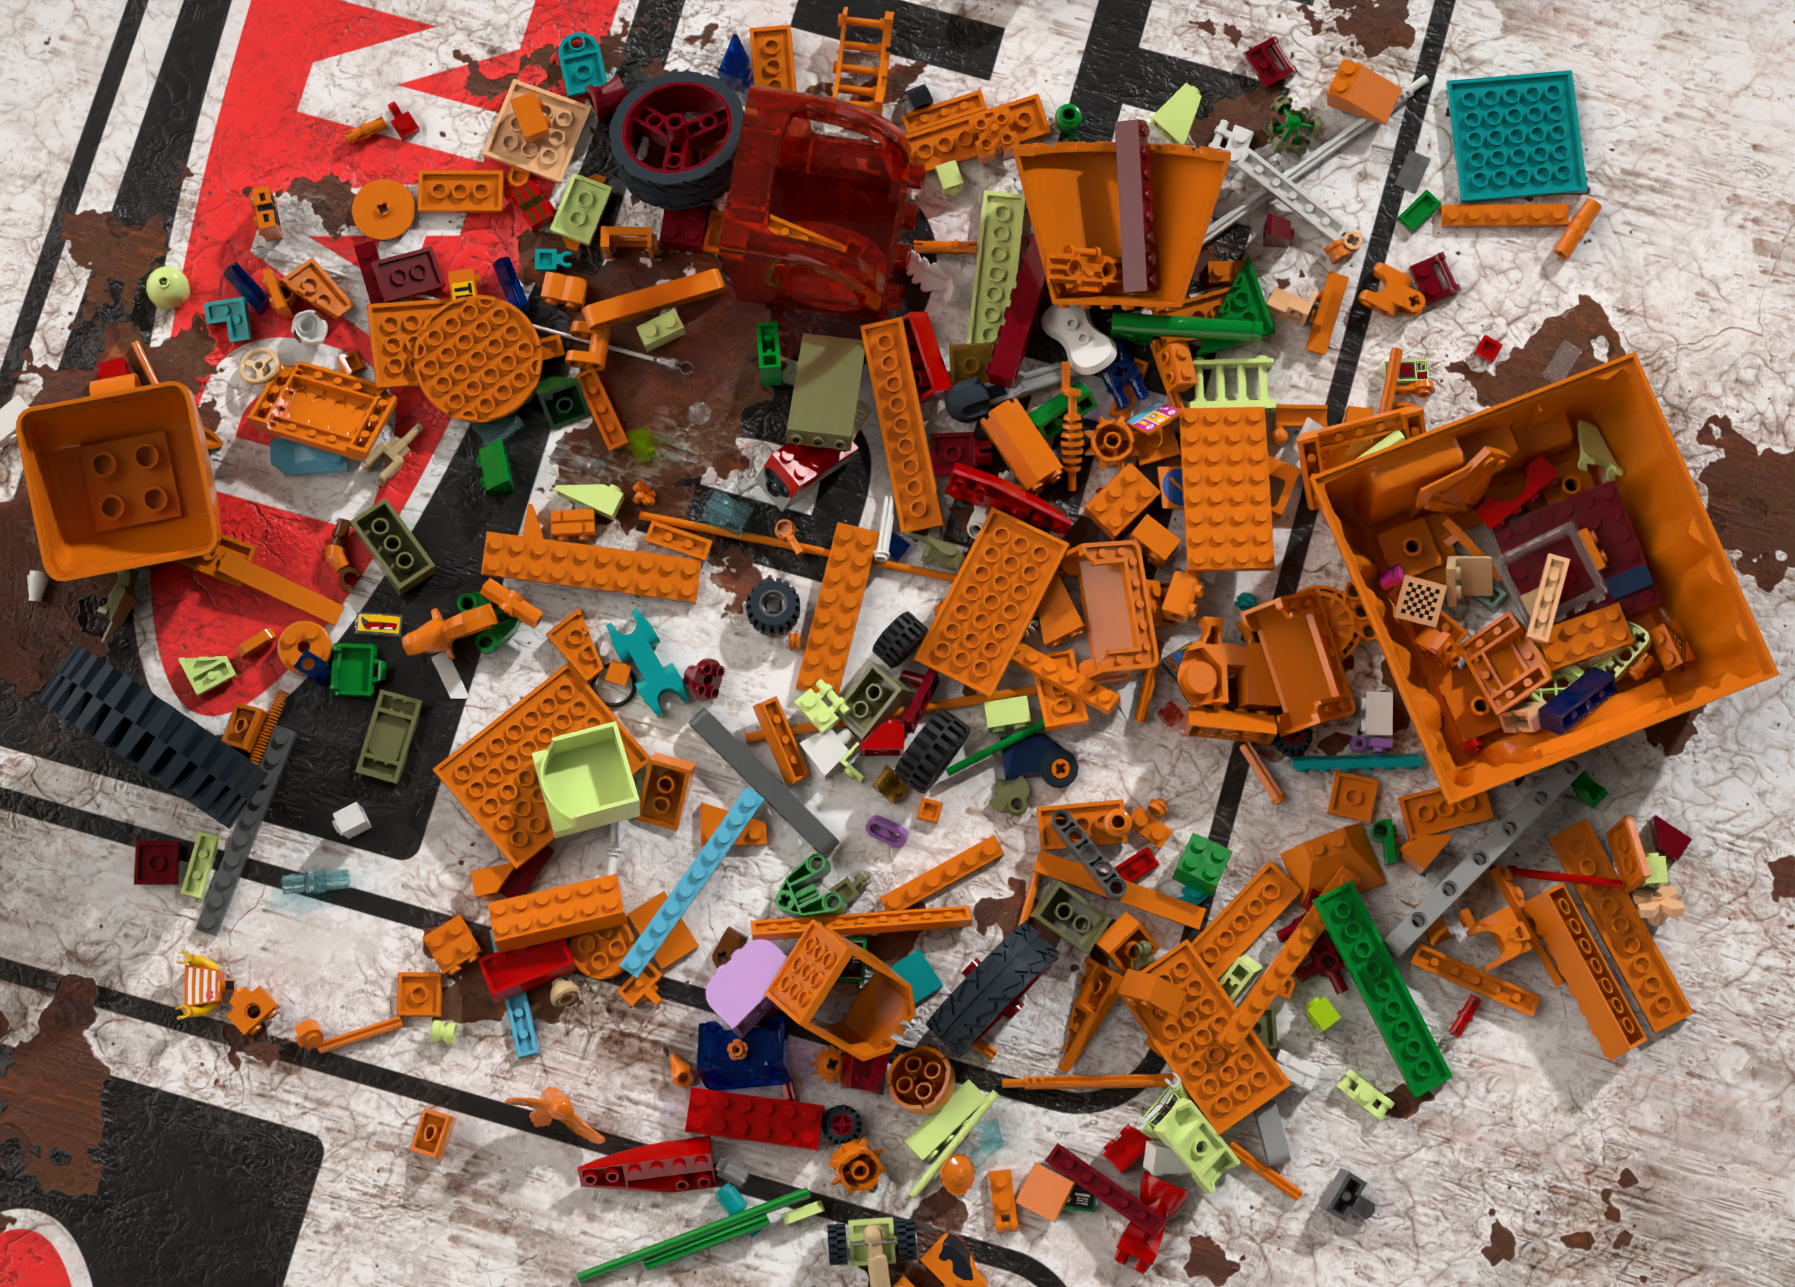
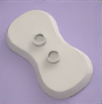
M1053 304L1042 316V328L1047 335L1063 345L1072 369L1082 375H1091L1109 366L1117 355L1116 344L1109 336L1100 332L1094 326L1089 309L1078 308L1079 305L1071 304L1070 308H1058L1057 304Z

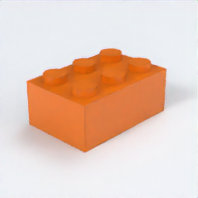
M1130 462L1084 507L1083 512L1112 541H1115L1159 498L1161 492Z

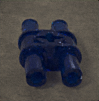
M1119 339L1114 341L1117 347L1116 358L1118 361L1099 371L1098 376L1102 378L1107 388L1106 392L1109 395L1112 394L1119 410H1123L1131 405L1123 390L1125 386L1131 385L1138 401L1147 399L1150 394L1142 381L1143 374L1140 373L1134 362V356L1129 355L1122 340ZM1117 372L1124 374V377L1121 378L1120 375L1117 376Z

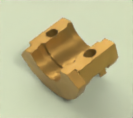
M885 765L883 771L871 787L896 805L908 790L909 785L898 778L891 767Z

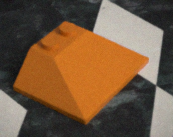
M1511 610L1457 647L1498 717L1552 680L1551 669L1536 643L1525 638L1527 630Z
M1361 822L1314 838L1280 854L1290 879L1302 890L1297 895L1301 906L1309 888L1322 893L1341 866L1347 867L1361 879L1356 885L1359 894L1386 884Z

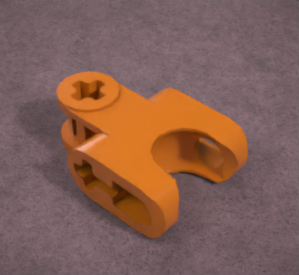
M1376 263L1373 268V274L1384 283L1385 288L1381 292L1363 290L1358 296L1360 304L1390 318L1394 317L1396 311L1409 317L1420 315L1425 305V297L1421 292L1409 287L1412 283V278L1384 263ZM1413 301L1417 302L1414 307L1410 305Z

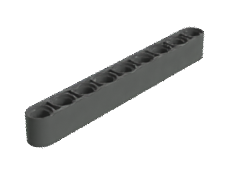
M703 707L688 722L819 854L826 857L840 843L707 709Z

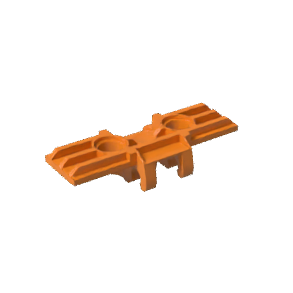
M1066 245L1064 253L1047 252V282L1073 284L1072 288L1067 289L1068 293L1085 291L1086 294L1093 295L1101 292L1103 286L1123 287L1122 257L1101 256L1102 253L1099 247H1092L1090 249ZM1081 257H1090L1089 263H1081ZM1104 265L1108 269V274L1106 277L1102 273V268Z

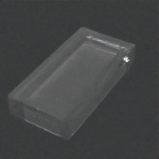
M1564 339L1543 372L1542 377L1552 383L1565 379L1583 350Z

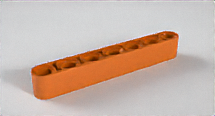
M716 268L587 305L582 309V313L588 329L594 331L715 296L724 292L726 287L719 269Z

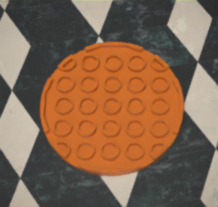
M486 295L461 297L441 306L422 326L414 348L415 375L427 399L444 414L457 420L471 423L496 421L518 410L534 392L541 376L543 364L541 342L530 320L511 303Z

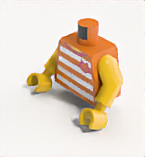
M187 951L177 952L184 955V960L176 961V963L189 964L185 965L184 1005L175 1008V1010L180 1009L183 1011V1016L176 1017L178 1020L186 1017L206 1016L217 1009L219 1003L224 1002V993L236 991V979H224V971L219 970L218 964L204 956L190 955Z

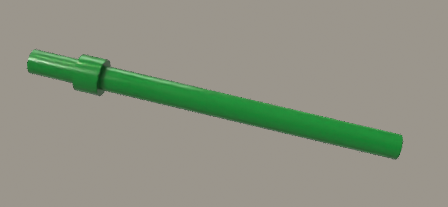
M1043 717L1039 718L1031 726L946 768L948 776L1040 730L1045 731Z

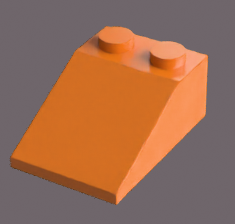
M1343 59L1327 92V106L1387 125L1400 97L1402 88L1362 64Z
M655 752L648 761L640 797V816L636 817V820L678 831L697 763Z

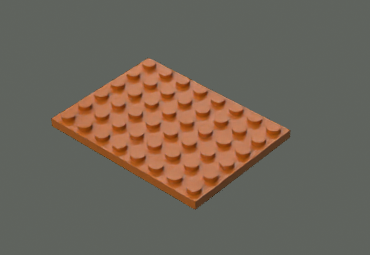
M568 662L433 768V772L517 870L556 839L532 760V753L546 750L551 744L553 737L616 721L632 776L648 765L650 756L570 662Z

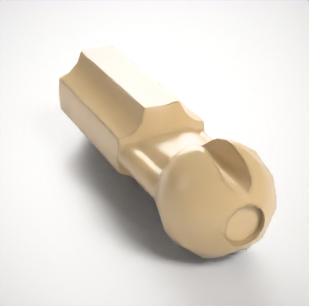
M870 1224L863 1231V1239L868 1245L869 1250L867 1263L871 1287H891L887 1256L883 1254L882 1248L885 1233L877 1224Z

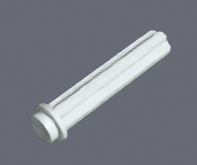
M885 496L883 499L879 536L876 550L873 552L875 560L879 562H886L890 558L889 545L896 505L894 496Z

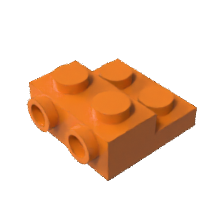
M460 914L422 937L445 975L450 974L452 976L462 969L460 966L467 962L471 964L480 958L479 954L483 953V950Z

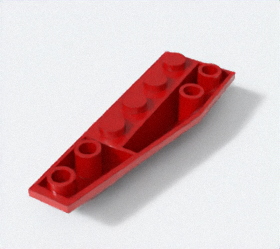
M955 462L945 494L955 499L971 502L975 506H983L989 509L994 507L1019 520L1032 523L1034 526L1044 527L1057 534L1067 535L1072 521L1041 498L998 476Z
M710 1136L644 1145L602 1157L578 1167L581 1187L671 1193L717 1187Z

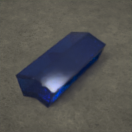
M510 257L498 258L492 265L507 302L517 307L521 312L525 311V307L529 303Z
M237 262L227 266L223 274L226 280L242 297H246L247 302L261 316L270 308V297Z

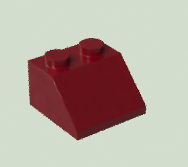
M846 1052L841 1089L883 1095L889 1053L861 1061Z

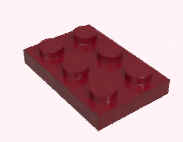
M432 246L376 260L371 263L385 303L443 289L446 286Z

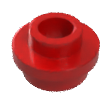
M1478 737L1461 743L1463 746L1461 750L1462 752L1467 751L1469 755L1479 751V746L1483 743L1479 741Z

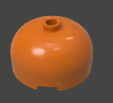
M915 1046V1049L909 1050L903 1055L900 1054L892 1063L887 1077V1086H889L893 1100L904 1110L918 1115L931 1114L944 1107L952 1097L956 1084L955 1072L950 1061L940 1051L930 1046Z

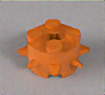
M1100 416L1099 425H1097L1095 430H1085L1084 432L1091 440L1090 448L1084 454L1085 456L1092 455L1099 463L1100 470H1103L1105 467L1115 466L1123 470L1125 468L1124 462L1130 456H1139L1140 454L1133 446L1134 438L1139 435V431H1131L1128 425H1124L1123 416L1117 421L1113 419L1105 420ZM1108 441L1116 442L1115 446L1108 445Z
M866 1138L861 1140L854 1139L848 1143L841 1144V1147L833 1153L831 1161L828 1162V1165L833 1168L836 1175L831 1184L841 1183L847 1189L848 1195L851 1196L857 1190H860V1192H865L869 1189L873 1190V1187L879 1181V1175L886 1172V1168L881 1165L878 1158L883 1149L873 1151L867 1144Z

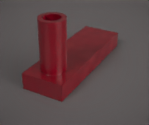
M931 668L928 669L926 675L903 669L901 672V682L919 687L903 718L906 732L914 734L940 682L938 672Z

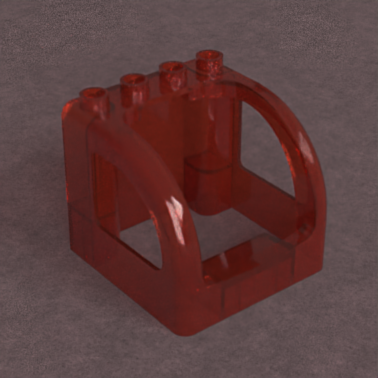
M750 85L719 239V252L738 300L872 321L884 320L889 315L890 310H900L903 298V285L895 284L898 269L908 270L911 258V245L903 244L905 229H916L919 214V205L910 204L912 190H922L926 165L914 163L911 146L904 132L883 116L849 102L816 94ZM811 120L849 129L877 142L818 134L814 132ZM770 214L848 246L847 252L802 239L776 235L769 229Z

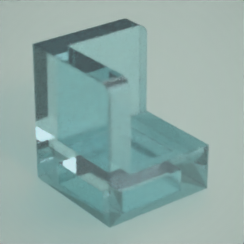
M998 1119L976 1124L981 1151L1003 1146Z

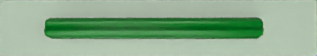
M767 1214L645 1259L643 1261L647 1271L653 1270L770 1225V1220Z

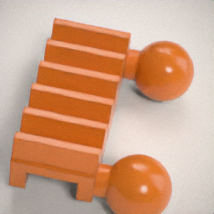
M1276 404V429L1271 434L1273 443L1276 445L1285 444L1288 440V433L1284 426L1303 427L1307 417L1323 427H1327L1328 405Z

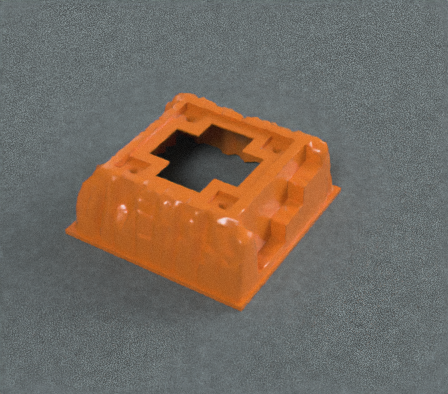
M1636 352L1309 478L1318 499L1321 514L1327 527L1330 528L1333 534L1334 543L1344 560L1352 584L1355 586L1377 642L1381 647L1448 806L1779 675ZM1580 419L1598 428L1616 464L1623 470L1621 477L1615 475V482L1662 599V602L1624 617L1626 621L1639 625L1647 632L1677 619L1695 659L1684 664L1686 671L1683 670L1682 666L1665 671L1651 642L1650 647L1645 653L1648 654L1647 657L1651 656L1655 661L1643 674V679H1639V681L1634 680L1628 675V670L1620 680L1609 683L1591 668H1588L1583 681L1577 687L1575 686L1555 709L1549 713L1552 723L1535 732L1518 731L1516 733H1504L1500 718L1495 714L1469 667L1459 670L1458 665H1456L1448 672L1442 669V664L1422 654L1414 647L1413 642L1426 625L1393 617L1397 601L1388 594L1393 587L1384 591L1380 586V572L1399 563L1403 568V578L1405 574L1439 584L1447 583L1446 566L1448 556L1457 555L1453 546L1448 547L1441 539L1448 531L1438 518L1441 512L1427 510L1424 507L1417 508L1418 494L1421 488L1466 466L1485 446L1505 450L1510 455V458L1501 470L1496 471L1492 475L1484 501L1489 497L1501 501H1509L1518 497L1526 484L1524 468L1540 455L1558 473L1555 477L1557 482L1548 489L1545 486L1538 491L1540 496L1531 503L1527 500L1521 505L1523 508L1527 507L1529 513L1610 482L1606 480L1607 468L1597 464H1588L1587 471L1578 468L1580 446L1577 421ZM1569 482L1573 484L1575 490H1567L1565 487V483ZM1475 509L1461 516L1448 514L1463 531L1484 523L1474 512ZM1413 544L1416 547V552H1409L1406 549V545ZM1639 636L1636 638L1637 640L1642 641V643L1645 642L1644 636L1642 638ZM1631 645V647H1632V648L1634 649V651L1636 652V651H1637V648H1636L1635 646ZM1622 652L1620 659L1623 661L1629 660L1632 657V652ZM1615 660V663L1619 665L1620 668H1622L1623 666L1620 665V663L1617 660ZM1609 668V669L1607 670L1608 675H1609V674L1615 675V673H1616V672L1614 671V669L1611 670V669ZM1556 679L1557 688H1564L1570 684L1566 679ZM1551 680L1541 688H1554L1553 680ZM1554 693L1542 694L1543 700L1549 704L1555 700ZM1526 697L1519 703L1535 701L1530 697ZM1475 702L1483 704V712H1478L1475 709ZM1478 737L1479 741L1483 743L1479 746V751L1469 755L1467 751L1462 752L1461 750L1463 748L1461 743Z

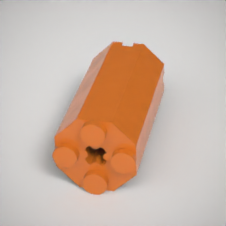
M1013 398L1012 403L1010 400L1003 402L988 413L990 417L987 420L984 417L980 420V426L1023 489L1037 495L1043 491V486L1048 483L1053 485L1061 479L1060 475L1063 472V466L1017 398Z

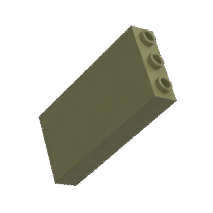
M803 333L787 426L786 443L851 451L866 355L863 340Z

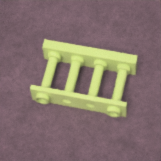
M1266 355L1256 356L1254 359L1205 360L1204 357L1192 358L1198 383L1195 384V399L1190 401L1188 408L1265 407V413L1275 412L1276 399L1270 400V397H1268L1267 368H1272L1274 358H1268ZM1245 368H1258L1259 398L1257 400H1249L1247 398ZM1203 369H1216L1217 398L1215 401H1206L1204 398ZM1224 369H1237L1238 398L1236 400L1228 401L1225 398Z

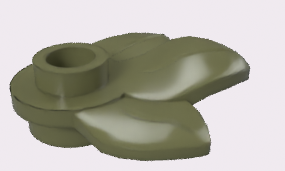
M1020 776L1014 784L1007 780L997 779L995 786L997 796L989 801L992 808L1000 813L1009 812L1013 816L1025 814L1028 809L1026 798L1030 793L1026 779ZM1015 802H1019L1021 804V808L1014 809L1013 804Z

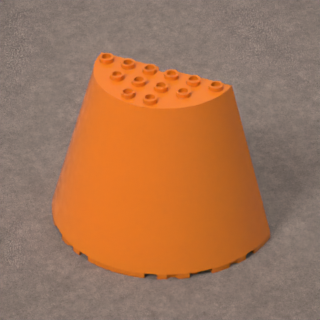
M1055 142L1054 147L1051 148L1050 144L1046 143L1014 146L1013 154L1046 281L1047 252L1064 253L1066 245L1090 249L1092 247H1099L1102 253L1101 256L1122 257L1116 142ZM1148 143L1151 152L1149 167L1152 172L1150 188L1153 193L1151 210L1154 213L1152 231L1155 234L1153 251L1156 255V264L1154 265L1157 276L1156 292L1131 294L1124 293L1123 287L1103 286L1101 292L1094 295L1086 294L1085 291L1068 293L1067 289L1072 288L1073 284L1047 282L1052 304H1057L1058 308H1070V304L1079 305L1078 308L1090 309L1092 305H1100V309H1113V305H1122L1121 309L1134 310L1135 306H1143V310H1156V307H1165L1164 310L1177 311V307H1182L1231 159V152L1200 146V148H1195V151H1192L1191 145ZM1081 257V263H1089L1090 257ZM1104 265L1102 268V273L1106 277L1108 274V269Z

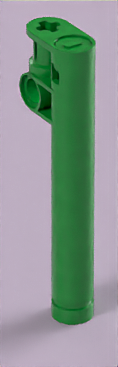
M1123 312L1112 313L1110 338L1112 340L1114 338L1127 339L1138 346L1150 345L1153 336L1261 343L1263 332L1262 321L1251 322L1249 320Z

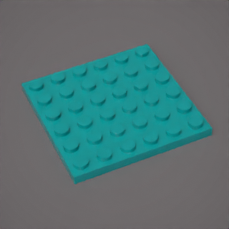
M1572 70L1448 80L1446 82L1460 203L1587 192Z

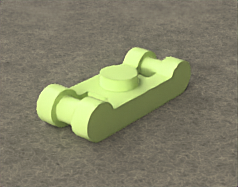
M1348 1069L1345 1073V1078L1342 1082L1339 1081L1335 1087L1382 1122L1386 1117L1384 1114L1388 1109H1392L1395 1103L1359 1077L1354 1071ZM1352 1082L1358 1085L1354 1091L1349 1088ZM1376 1099L1381 1102L1378 1109L1372 1106Z

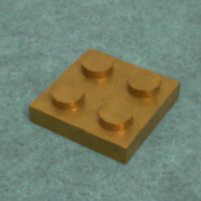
M992 342L949 344L952 386L974 377L980 378L983 384L989 382L986 368L988 362L993 360Z

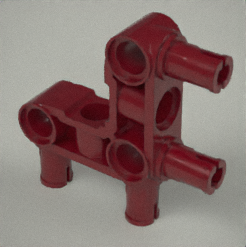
M1307 913L1293 919L1292 924L1275 932L1280 943L1288 940ZM1323 931L1308 951L1312 958V963L1297 970L1296 975L1301 983L1317 975L1329 978L1336 994L1339 995L1349 990L1340 973L1341 969L1346 966L1336 947L1330 945ZM1324 957H1329L1333 960L1332 968H1326L1323 965Z

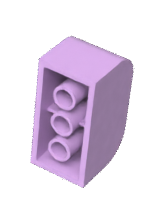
M753 940L742 949H737L731 955V960L727 964L717 968L715 975L711 978L706 988V999L709 1006L740 1039L776 1005L764 993L786 961L787 956L768 940Z

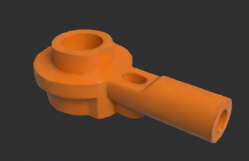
M1423 379L1408 384V386H1396L1395 395L1415 393L1421 398H1428L1435 393V386L1431 380Z
M788 519L778 521L775 526L776 536L781 540H787L797 557L802 556L804 551L794 536L796 533L795 524Z

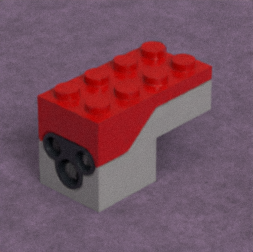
M853 441L851 451L788 443L771 454L755 478V481L783 512L811 494L821 479L848 463L859 448Z

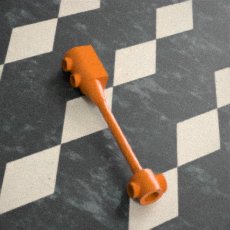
M1187 568L1184 573L1174 572L1162 606L1164 618L1187 622L1189 616L1195 617L1197 612V605L1194 604L1195 598H1201L1204 591V586L1200 585L1201 572H1187Z

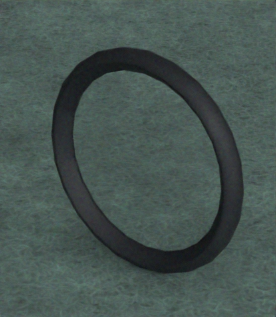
M610 663L603 665L604 670L609 668ZM632 671L630 673L632 690L625 700L618 703H609L599 696L607 707L623 706L633 698L636 693L635 683H637V680ZM595 677L591 682V688L598 695L596 691L597 677Z

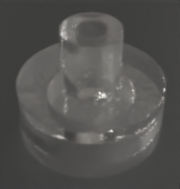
M703 402L694 403L689 407V419L698 425L706 423L711 415L710 407Z

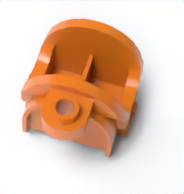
M1468 907L1460 911L1461 915L1458 916V919L1463 928L1468 927L1469 930L1466 931L1468 937L1489 931L1499 948L1501 957L1483 966L1485 971H1489L1533 949L1528 940L1531 936L1524 922H1518L1510 907H1505L1477 922Z

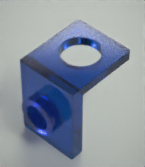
M306 649L294 665L295 669L311 678L319 686L329 678L332 670L327 662ZM307 658H312L315 662L314 667L310 670H306L302 666L303 661Z

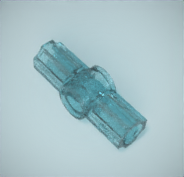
M324 869L308 870L301 874L282 875L281 880L284 895L297 893L320 894L327 892V890L350 888L351 883L349 869L325 871Z

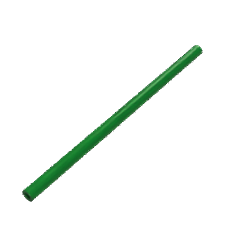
M805 1187L578 1272V1280L580 1284L806 1200L811 1198L809 1190Z

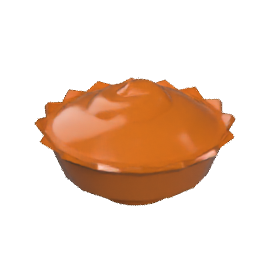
M956 1153L945 1160L940 1168L939 1177L948 1193H951L953 1196L967 1194L968 1189L972 1188V1183L975 1181L974 1175L976 1171L974 1170V1163L964 1153Z

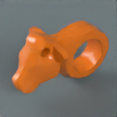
M491 604L462 612L445 621L438 609L434 608L431 610L432 620L403 636L401 640L407 655L431 654L445 651L449 660L455 659L454 640L498 624Z

